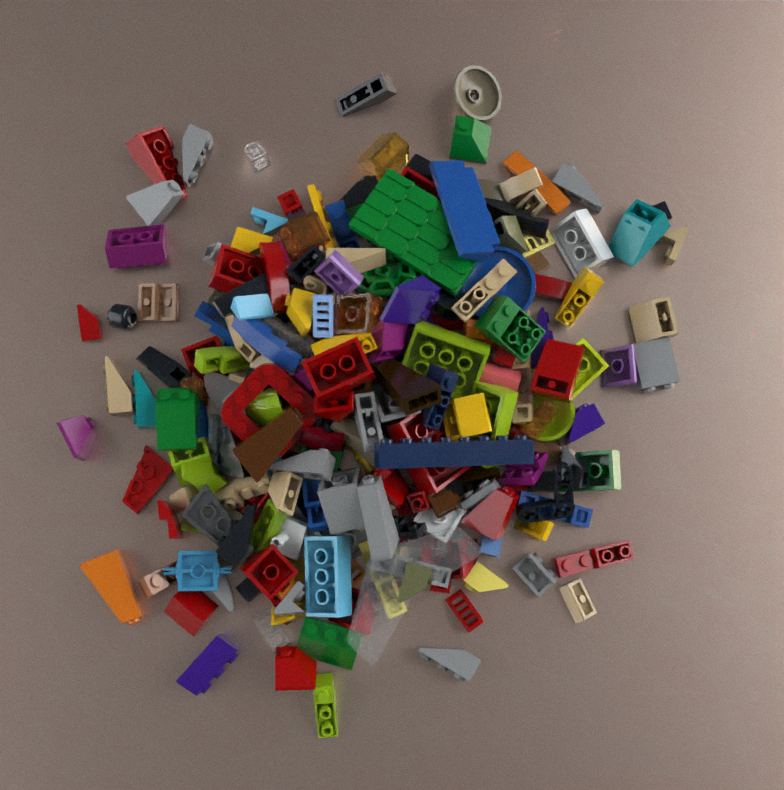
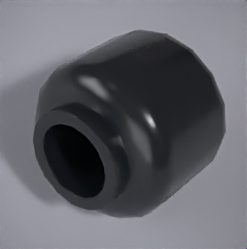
M115 304L108 310L107 319L113 328L128 330L135 325L137 313L132 306Z

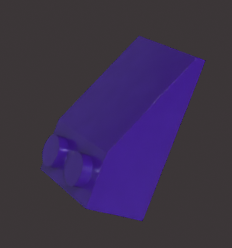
M423 275L396 286L379 320L382 322L417 324L425 321L431 313L429 311L431 306L439 299L438 293L441 288Z

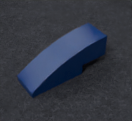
M303 479L304 507L307 509L309 529L313 532L329 529L317 494L321 480Z

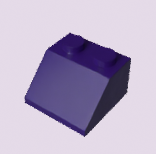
M585 403L575 409L573 425L565 436V446L605 424L594 403L591 405Z

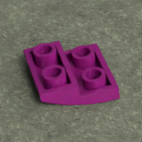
M534 451V464L505 465L507 470L498 479L500 486L534 485L545 467L548 456L547 452Z

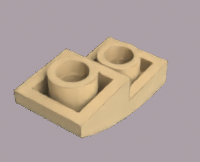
M536 167L499 184L506 202L543 185Z

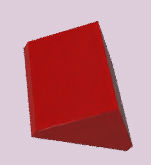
M178 591L172 597L164 612L194 637L219 605L202 591Z

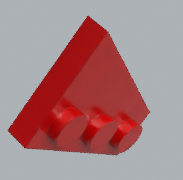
M147 445L144 447V454L141 461L137 464L134 478L130 481L122 500L126 506L138 515L174 472L173 467Z

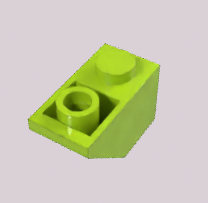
M212 461L184 462L181 464L182 478L185 482L193 484L198 491L207 484L211 491L216 493L227 484L226 475H222L220 467Z

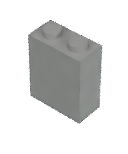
M670 337L634 344L638 391L644 390L645 393H651L656 391L658 387H663L664 390L674 388V384L678 383L680 379Z

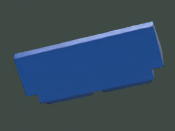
M463 160L432 161L429 164V168L458 256L482 263L494 252L493 248L500 244V240L492 217L487 209L486 200L473 167H465Z

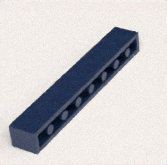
M497 435L496 439H489V436H477V440H470L469 436H460L458 440H451V437H439V441H432V438L429 437L420 438V441H413L412 438H400V442H393V439H381V442L374 443V467L378 469L534 464V440L528 439L527 435H515V438L508 439L507 435Z

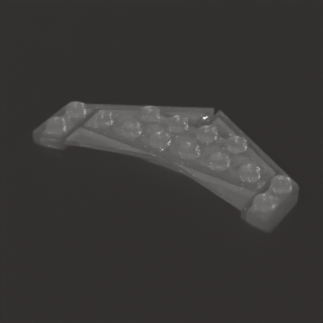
M455 526L421 536L419 539L398 543L392 559L382 560L386 564L384 567L378 561L372 562L370 554L347 637L349 645L371 667L380 659L412 599L410 597L401 603L397 602L408 561L431 567L430 572L434 573L431 583L433 584L473 561L484 550L461 528Z

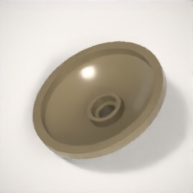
M477 65L465 67L457 74L453 92L460 110L467 117L475 118L479 121H486L494 117L502 103L501 89L494 75L486 68Z

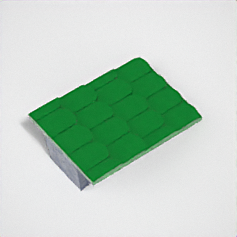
M390 168L385 172V175H383L375 189H373L365 203H363L349 223V228L366 238L367 242L380 248H386L387 253L455 297L478 264L477 261L458 256L441 201Z

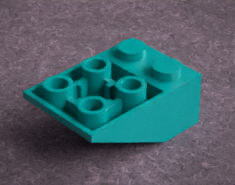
M636 199L624 212L608 246L613 256L634 267L671 227L665 212Z

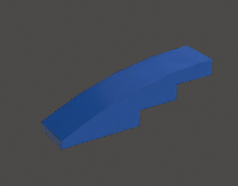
M202 301L194 316L210 324V332L225 339L223 346H235L225 319L221 317L215 307Z
M235 315L231 327L245 341L266 358L291 374L296 371L302 356L287 348L288 342L272 334L273 328L257 319L239 320Z

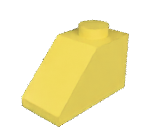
M476 561L466 579H463L465 582L464 587L472 593L475 590L477 592L504 589L509 586V584L478 561Z

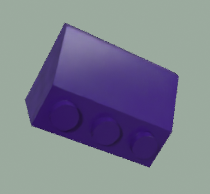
M223 633L217 635L176 682L196 696L201 692L205 694L212 686L210 681L214 677L218 679L224 673L225 669L223 667L227 662L231 664L239 656L236 653L239 648Z

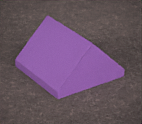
M336 249L314 271L342 299L357 288L364 278Z
M634 344L600 350V356L609 365L601 373L603 388L632 387L637 383Z

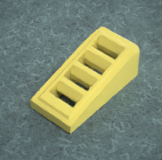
M548 228L545 236L549 242L545 243L543 238H539L541 246L537 243L536 237L530 235L524 237L529 249L528 252L521 254L525 259L556 243ZM530 240H532L533 244L535 245V249H533L531 244L529 243Z

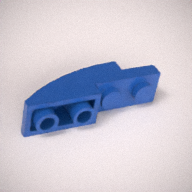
M343 199L326 205L325 208L339 248H360L354 231L349 228L350 218Z

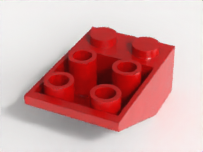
M547 338L530 388L532 394L571 403L585 347Z

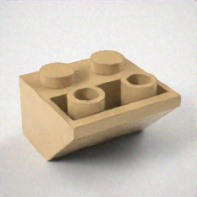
M670 296L653 299L628 308L636 343L665 337L673 338L679 334Z

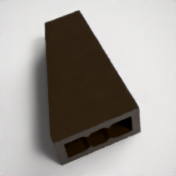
M392 358L374 364L376 381L406 416L442 402L441 386L435 381Z

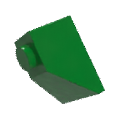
M456 115L449 158L486 164L492 127L475 118Z

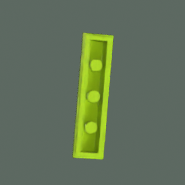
M272 499L267 500L253 529L250 543L255 549L249 557L271 545L272 538L279 534L287 517V514L276 509Z

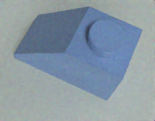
M481 534L478 553L499 557L502 538L495 541Z

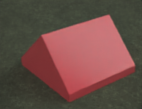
M487 361L479 382L504 386L517 392L523 372Z

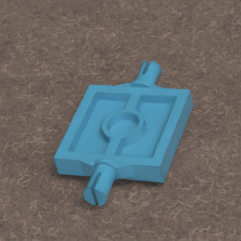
M216 550L178 551L176 567H164V571H171L164 572V576L176 575L178 591H218L220 574L232 575V571H224L232 570V566H220L219 554L215 552Z

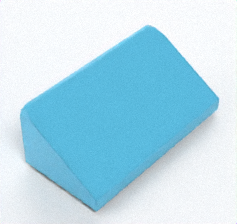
M267 293L235 296L230 307L239 320L274 316Z

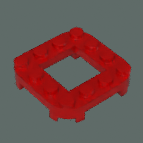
M264 363L257 366L233 393L227 397L222 406L221 417L226 426L243 441L259 429L243 413V410L270 385L294 408L297 407L304 416L302 418L303 424L277 457L279 458L300 439L303 428L311 427L315 423L317 416L314 415V396H311L279 365Z

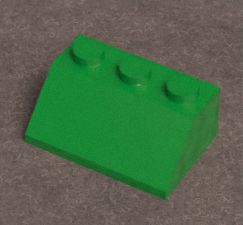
M305 616L297 647L314 660L352 670L362 632Z

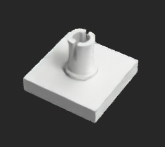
M437 492V493H435V494H430L429 496L435 498V495L438 494L439 492ZM459 505V509L438 519L431 508L418 512L413 521L417 523L425 522L427 526L426 532L447 544L467 509L464 510Z
M287 515L279 534L272 538L271 544H274L283 555L298 561L302 555L304 536H307L309 524Z

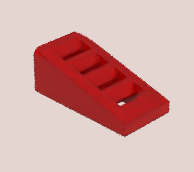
M461 589L445 600L468 633L484 622ZM460 596L463 598L456 605L452 604ZM464 603L468 605L461 611H457V608H459ZM471 609L472 613L463 619L461 615ZM476 616L477 619L473 621L471 624L467 625L466 622L470 620L472 617Z

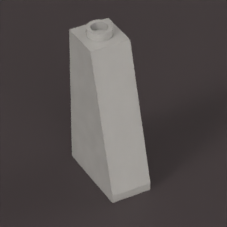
M367 475L361 479L357 490L372 562L392 559L400 538L381 475Z

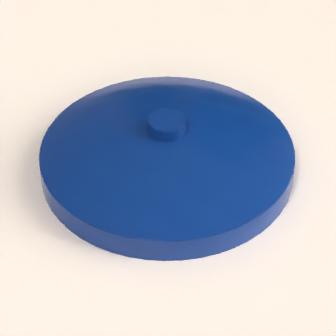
M496 246L493 248L494 252L482 263L478 262L459 292L466 294L504 258L517 273L495 295L508 296L525 312L531 304L536 290V279L533 269L528 261L518 252L506 247ZM495 295L474 316L480 318Z

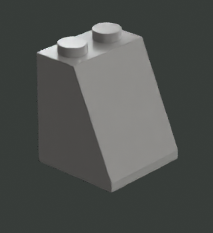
M360 466L333 472L331 481H320L317 494L330 534H343L349 530L365 529L357 486L363 478Z

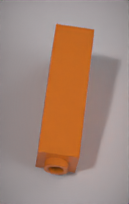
M114 550L80 564L83 572L122 624L128 622L130 626L140 622L139 618L145 615L121 550Z

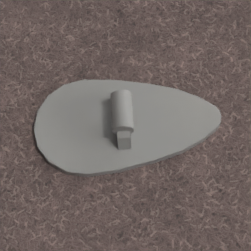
M209 372L204 375L205 388L212 403L221 415L223 403L240 384L229 380V377Z

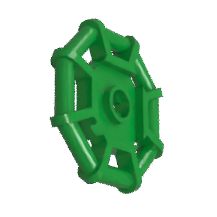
M386 253V265L361 273L364 278L361 284L354 290L365 295L370 300L378 297H391L396 286L417 278L416 271L389 253Z

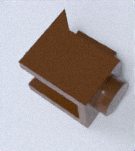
M446 489L436 494L435 498L427 496L438 519L459 509L458 502H460V498L456 491L452 492Z

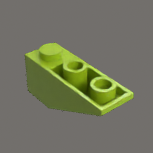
M333 673L317 674L316 690H313L318 738L338 737Z

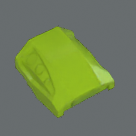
M270 388L262 391L244 410L262 427L285 410L286 406L282 404L279 393Z

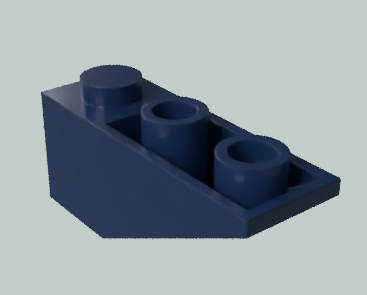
M430 364L426 377L441 386L442 402L423 409V426L439 430L459 374Z

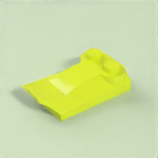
M584 338L576 344L585 347L572 399L609 367L605 360Z

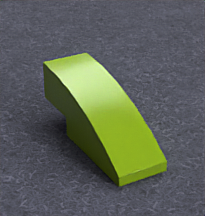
M235 346L210 347L196 350L194 367L201 374L218 370L222 374L248 369L250 368V363L236 350Z

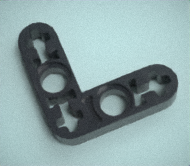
M558 462L553 467L554 499L520 504L516 509V514L521 522L532 523L567 518L574 512L573 472L566 462ZM562 468L566 470L563 473V477L565 480H562V476L559 473L562 471ZM561 486H568V491L565 494L558 493ZM566 504L567 507L565 508V511H562L561 509L563 508V505ZM548 506L550 511L545 515L540 514L541 508ZM525 510L529 511L527 516H523Z

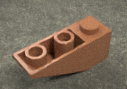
M178 560L165 567H176ZM163 567L143 577L138 583L146 599H149L178 584L176 575L164 576V572L171 571H164Z

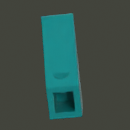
M136 369L131 378L132 386H135V394L132 396L133 405H136V413L133 414L134 424H137V427L140 429L156 428V397L141 372Z

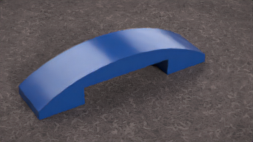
M520 491L516 509L522 503L550 500L551 498ZM574 504V512L571 516L555 520L589 528L593 509ZM563 505V508L561 510L565 511L567 505ZM542 507L540 514H547L550 511V507Z

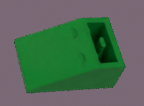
M495 295L474 325L487 338L524 363L546 332L508 296Z

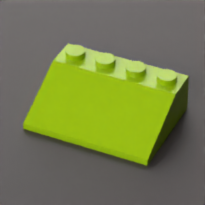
M421 321L415 324L402 364L425 377L430 364L459 374L451 398H460L471 395L474 381L479 382L490 354L491 345Z

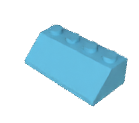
M350 535L304 536L306 617L340 618L352 615Z

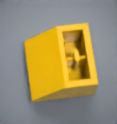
M484 393L455 398L449 401L443 417L447 437H451V440H458L460 436L474 437L492 432Z

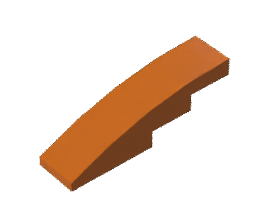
M517 150L503 161L504 167L515 176L536 167ZM537 168L543 185L536 189L547 202L546 207L558 215L571 202Z

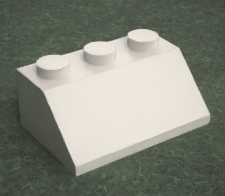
M587 208L574 211L549 229L556 242L555 244L575 279L584 267L592 271L614 257Z

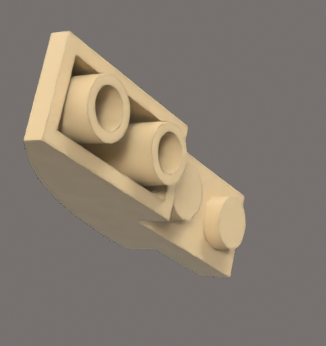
M503 258L451 309L466 322L500 291L517 271Z
M266 472L257 483L252 476L245 478L237 477L225 484L214 495L226 511L244 506L245 500L268 493L272 476Z

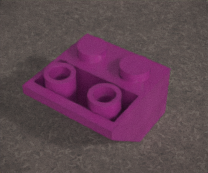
M377 321L375 327L369 331L377 345V349L366 353L369 362H381L390 358L395 360L406 349L408 324Z

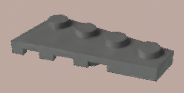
M207 484L202 487L181 514L184 519L215 544L223 535L225 537L231 532L229 527L234 522ZM251 543L249 550L238 562L242 565L255 548Z

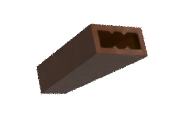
M290 405L233 448L232 452L256 483L262 479L303 424L302 418L304 416L297 407L293 408Z

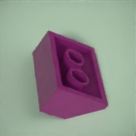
M165 224L109 230L105 245L109 268L122 269L129 266L141 267L148 264L160 265L166 263L168 252Z

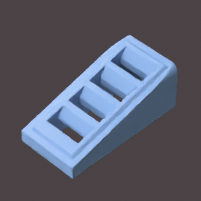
M313 294V337L331 338L334 335L333 294ZM317 302H329V305H318ZM318 311H329V313H318ZM318 319H329V321H318Z

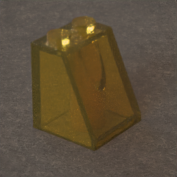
M396 132L381 134L356 162L369 174L375 175L379 182L388 168L398 172L409 160L410 145Z

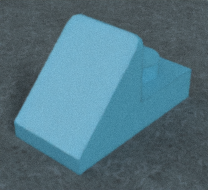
M255 207L251 210L250 215L255 223L259 225L266 224L263 231L264 235L272 236L289 228V220Z

